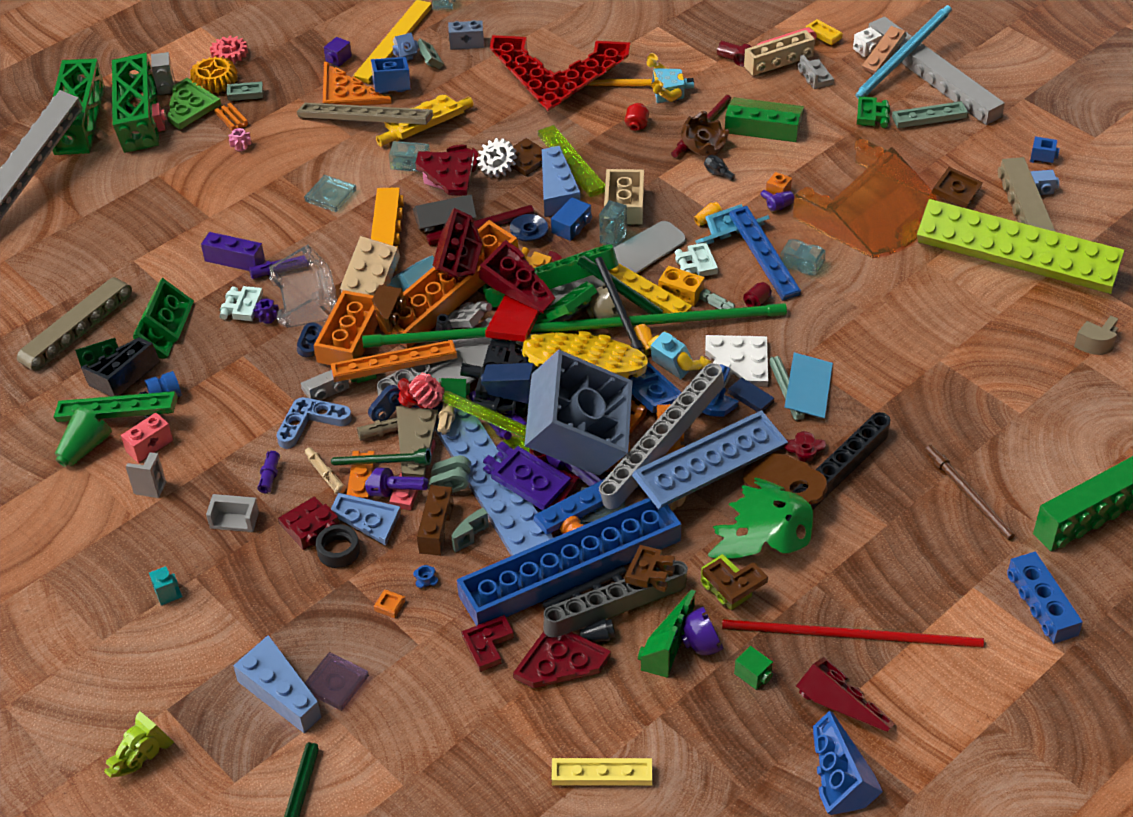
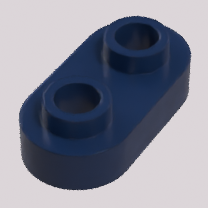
M308 323L304 326L297 342V353L303 357L315 355L313 345L323 328L321 325Z
M397 385L387 386L370 405L368 415L374 422L376 420H380V422L388 420L395 412L396 406L401 405L398 400L400 389Z

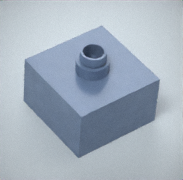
M556 351L531 375L524 446L600 476L628 454L632 380L564 351Z

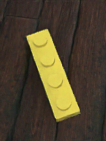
M552 758V785L652 786V758Z

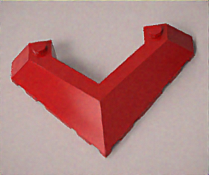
M492 35L490 50L539 103L549 111L629 57L630 42L595 41L594 52L589 54L587 59L583 61L578 60L570 64L569 68L563 72L559 70L556 73L547 70L542 62L536 57L532 58L527 51V37Z

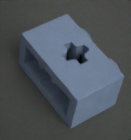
M483 21L448 22L450 50L484 48Z

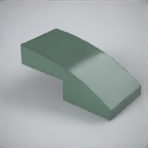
M483 507L468 516L453 532L452 545L455 553L475 543L474 534L489 527L488 513Z

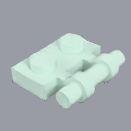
M707 243L690 245L687 252H682L681 249L675 251V260L680 265L681 270L690 273L697 272L702 277L718 274V267Z
M243 286L242 290L238 291L237 287H231L230 291L226 293L225 303L220 307L221 313L219 317L225 320L232 313L233 319L252 321L255 316V304L263 296L262 288Z

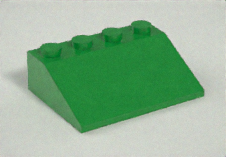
M734 97L726 111L725 129L729 130V134L796 142L804 106Z

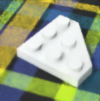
M706 335L705 356L711 360L718 358L731 363V375L735 374L739 378L742 377L757 387H768L767 337Z

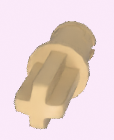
M445 399L442 411L438 414L439 424L437 430L442 432V435L450 432L451 424L455 420L456 402L453 399H450L449 404L448 399Z

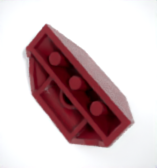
M454 208L440 235L432 265L436 270L453 278L473 276L476 271L482 241L471 215Z

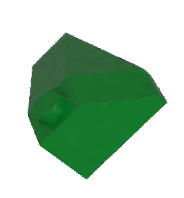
M690 590L650 635L645 647L641 646L638 653V660L641 661V671L666 678L669 677L682 642L681 635L685 634L683 629L684 620L693 612L695 607L696 590Z

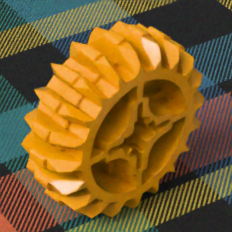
M217 56L214 58L209 57L208 59L202 58V61H197L196 64L192 65V69H190V80H192V83H196V86L200 85L212 94H219L221 91L225 92L227 84H235L238 77L237 68L233 61H230L229 58L224 59L223 56L217 58Z

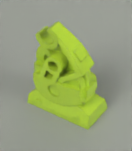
M139 711L135 718V726L129 728L124 733L116 755L106 760V764L110 768H106L104 772L110 778L133 773L142 767L145 760H151L159 752V747L167 749L174 741Z

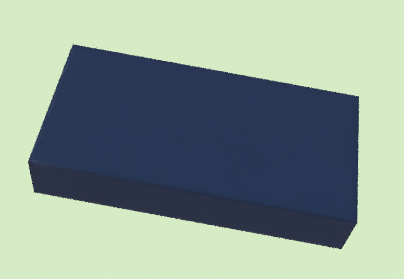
M742 377L728 388V394L756 412L761 410L764 412L774 403V397Z

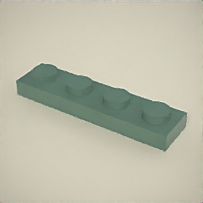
M962 101L893 111L892 119L897 128H905L967 118L968 111Z

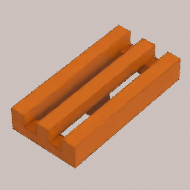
M231 103L227 104L228 107L221 106V110L219 108L215 109L216 115L231 131L248 125L247 119Z

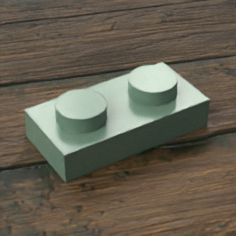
M420 38L417 43L420 49L419 53L424 56L425 63L430 67L434 66L441 69L444 63L433 45Z
M263 82L227 84L228 101L263 98Z

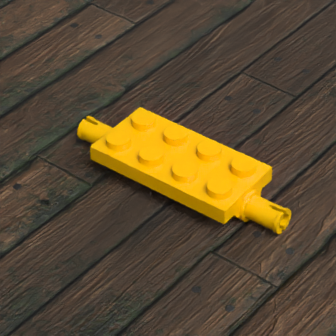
M439 95L436 99L423 102L421 105L412 108L433 110L434 116L427 125L384 122L385 127L389 131L376 136V142L382 147L392 141L403 140L464 113V110L474 106L473 100L468 96L456 102L447 95Z

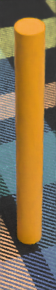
M595 79L586 86H651L652 79Z

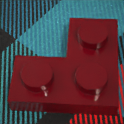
M505 615L461 631L462 638L479 672L500 665L501 657L494 645L514 638V632Z

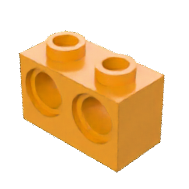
M668 266L658 280V286L695 306L699 300L700 292L704 289L705 277Z

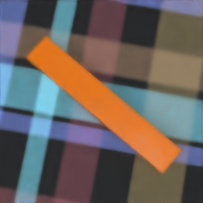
M453 340L331 363L330 365L334 382L456 359L457 352Z

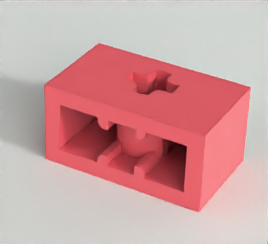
M154 413L121 435L126 452L138 463L146 459L150 452L155 453L173 441L169 423L157 413Z

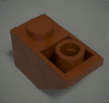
M379 285L372 302L380 321L388 332H392L394 326L399 322L401 310L406 306V298L403 295L402 288Z

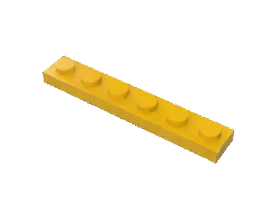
M621 264L608 270L611 275L660 307L663 313L690 312L692 309V305Z

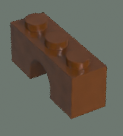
M430 485L417 534L419 554L438 556L442 554L445 542V522L450 521L454 506L452 487Z

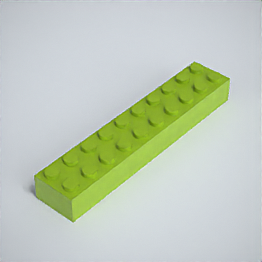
M931 199L928 200L917 233L919 243L1109 294L1112 293L1124 255L1123 249Z

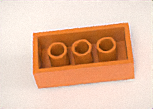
M346 290L342 291L313 345L317 363L330 365L331 363L362 357L366 349L363 348L362 336L373 335L378 325L372 302L373 295Z

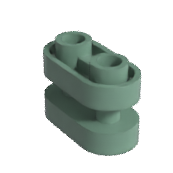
M458 455L433 464L428 489L430 485L452 487L453 493L465 489L469 482L468 474L471 470V461L465 456Z

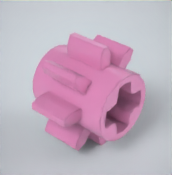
M235 129L232 131V135H228L230 147H235L237 151H244L248 148V145H251L250 132L245 133L244 129Z

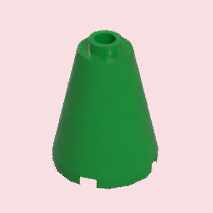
M78 407L74 411L54 453L57 457L55 460L64 467L67 465L73 466L112 433L110 426L103 419L101 421L96 419V414L92 411Z

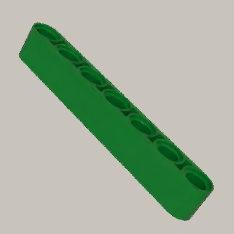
M609 244L534 269L540 280H543L547 287L552 289L592 276V274L577 264L581 256L587 257L595 264V259L602 257L608 270L617 267L619 263L613 245ZM488 284L484 285L482 289L487 303H490L492 307L499 306L505 294L493 289Z

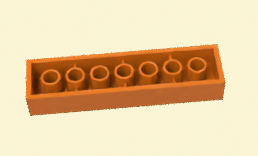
M488 220L478 229L482 247L475 274L473 276L453 278L432 267L403 292L406 298V306L401 310L399 322L394 326L392 332L386 330L376 314L380 330L386 335L431 331L436 326L438 315H449L485 284L479 278L480 265L505 240L519 249L517 238ZM407 343L400 345L408 349L411 348L415 343Z

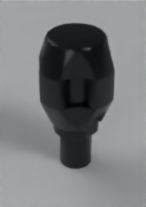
M709 155L704 161L705 168L711 174L725 176L731 181L734 179L735 174L729 171V168L720 157Z

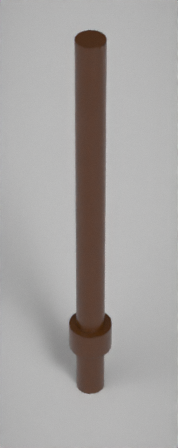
M928 445L925 451L933 458L934 464L940 470L945 471L1007 540L1013 539L1015 534L957 473L950 465L947 457L943 454L941 455L932 445Z

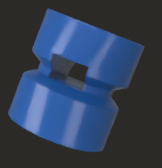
M174 371L162 374L160 379L153 377L145 380L148 393L175 391L178 397L182 396Z

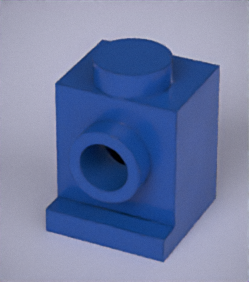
M1035 136L1030 162L1034 163V160L1053 163L1054 159H1058L1060 148L1056 147L1058 140Z

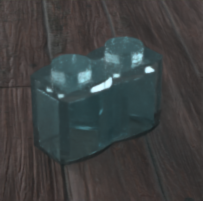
M790 239L781 251L780 258L787 269L799 270L807 275H816L825 261L826 250L816 245H807L802 241Z

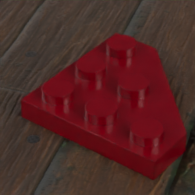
M418 151L415 163L416 170L420 173H425L427 178L436 186H441L447 195L467 196L474 161L473 153Z
M543 631L513 672V678L532 688L599 674L610 659L611 651L572 632L554 638L547 636Z

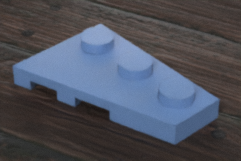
M338 493L331 507V510L338 516V519L385 546L401 514L400 506Z

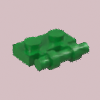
M859 96L856 125L875 126V121H877L882 128H886L890 122L889 102L883 100L881 103L877 102V98Z

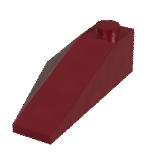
M507 240L480 265L479 278L493 289L541 313L556 299L544 281L540 280L533 266L529 265L522 251Z
M825 657L813 663L797 683L796 687L800 689L799 693L807 700L812 699L818 704L886 732L895 724L874 703L866 702L863 692L858 687L848 685L845 682L848 677Z

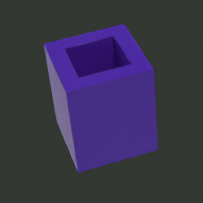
M335 37L324 46L326 62L336 66H341L352 57L350 42L339 37Z

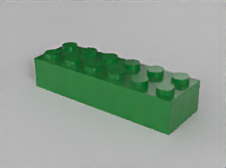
M1133 456L1040 505L1033 535L1052 552L1057 548L1065 547L1075 538L1083 537L1086 532L1100 528L1108 520H1115L1121 513L1133 510Z

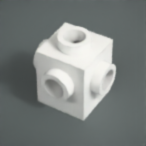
M871 27L854 34L853 49L866 57L874 50L882 39V35Z

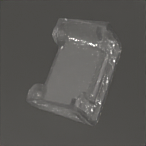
M307 244L269 267L271 274L269 278L274 286H278L281 289L284 309L278 310L277 320L281 326H286L287 328L327 321L337 302L329 266Z

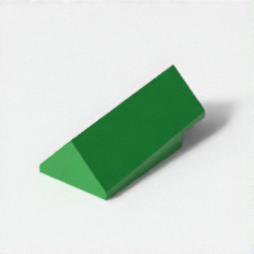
M161 278L136 327L133 339L140 337L153 343L158 358L166 359L173 344L179 339L194 300L167 280Z

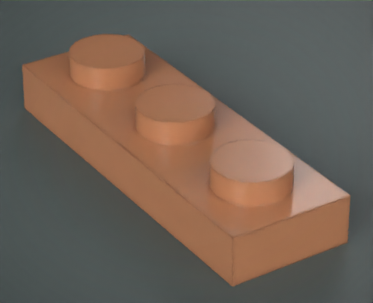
M890 26L863 63V70L875 74L891 58L907 36L906 31Z

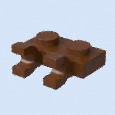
M640 545L625 575V583L645 588L650 583L657 590L665 592L668 587L666 579L668 575L673 576L675 566H673L675 556H664L660 549Z

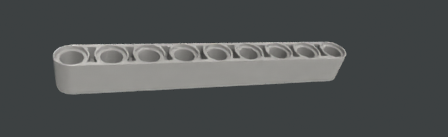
M708 364L699 372L600 484L599 491L603 505L606 508H618L639 485L632 476L633 472L662 458L723 389L724 377L719 364Z

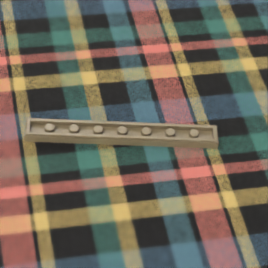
M304 103L297 111L298 117L424 125H427L434 116L433 110L322 103Z

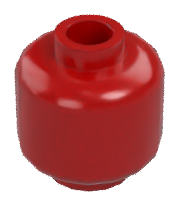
M642 103L630 105L626 111L625 124L633 131L644 129L647 126L649 110Z

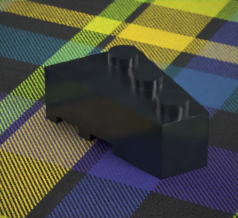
M138 337L117 348V353L107 358L103 355L98 358L99 362L89 367L87 364L82 366L81 370L88 385L110 396L121 395L160 362L153 343Z

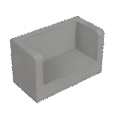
M213 494L206 513L210 529L253 532L259 514L257 500L253 497Z

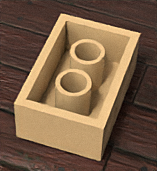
M606 169L604 224H642L644 170Z
M360 236L342 281L341 293L343 290L374 296L379 285L389 286L400 258L398 247Z

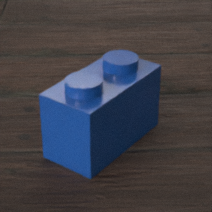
M571 197L551 218V233L571 241L581 232L586 224L590 223L592 219L591 205Z

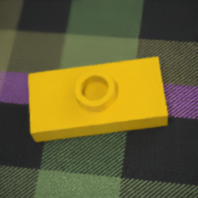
M818 19L806 26V28H811L817 34L818 39L829 45H833L843 38L842 32Z

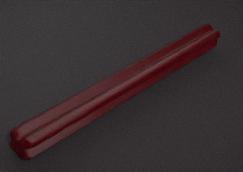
M527 205L482 218L473 223L477 230L488 220L499 226L510 223L521 215L534 214V208L532 205ZM443 230L426 235V240L430 246L438 244Z

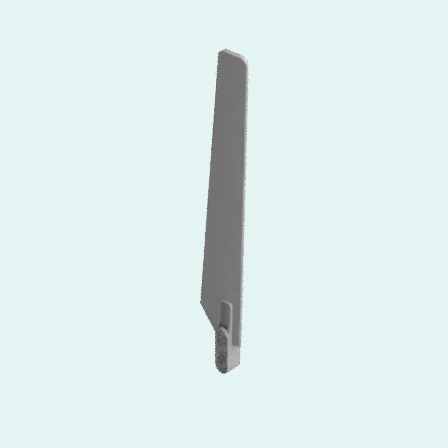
M661 221L614 247L618 263L638 274L685 242V235L670 222ZM592 275L549 289L556 298L552 304L584 281L590 282L596 289L605 283ZM589 302L579 305L577 307L578 310L571 315L565 314L548 322L566 321L588 307ZM493 316L480 322L473 328L488 327ZM491 338L453 340L457 352L456 359L400 369L378 382V396L387 386H398V382L402 378H406L411 382L422 372L430 374L438 382L439 378L466 379V383H472L477 379L460 376L462 363L482 367ZM516 341L517 344L523 347L524 342Z

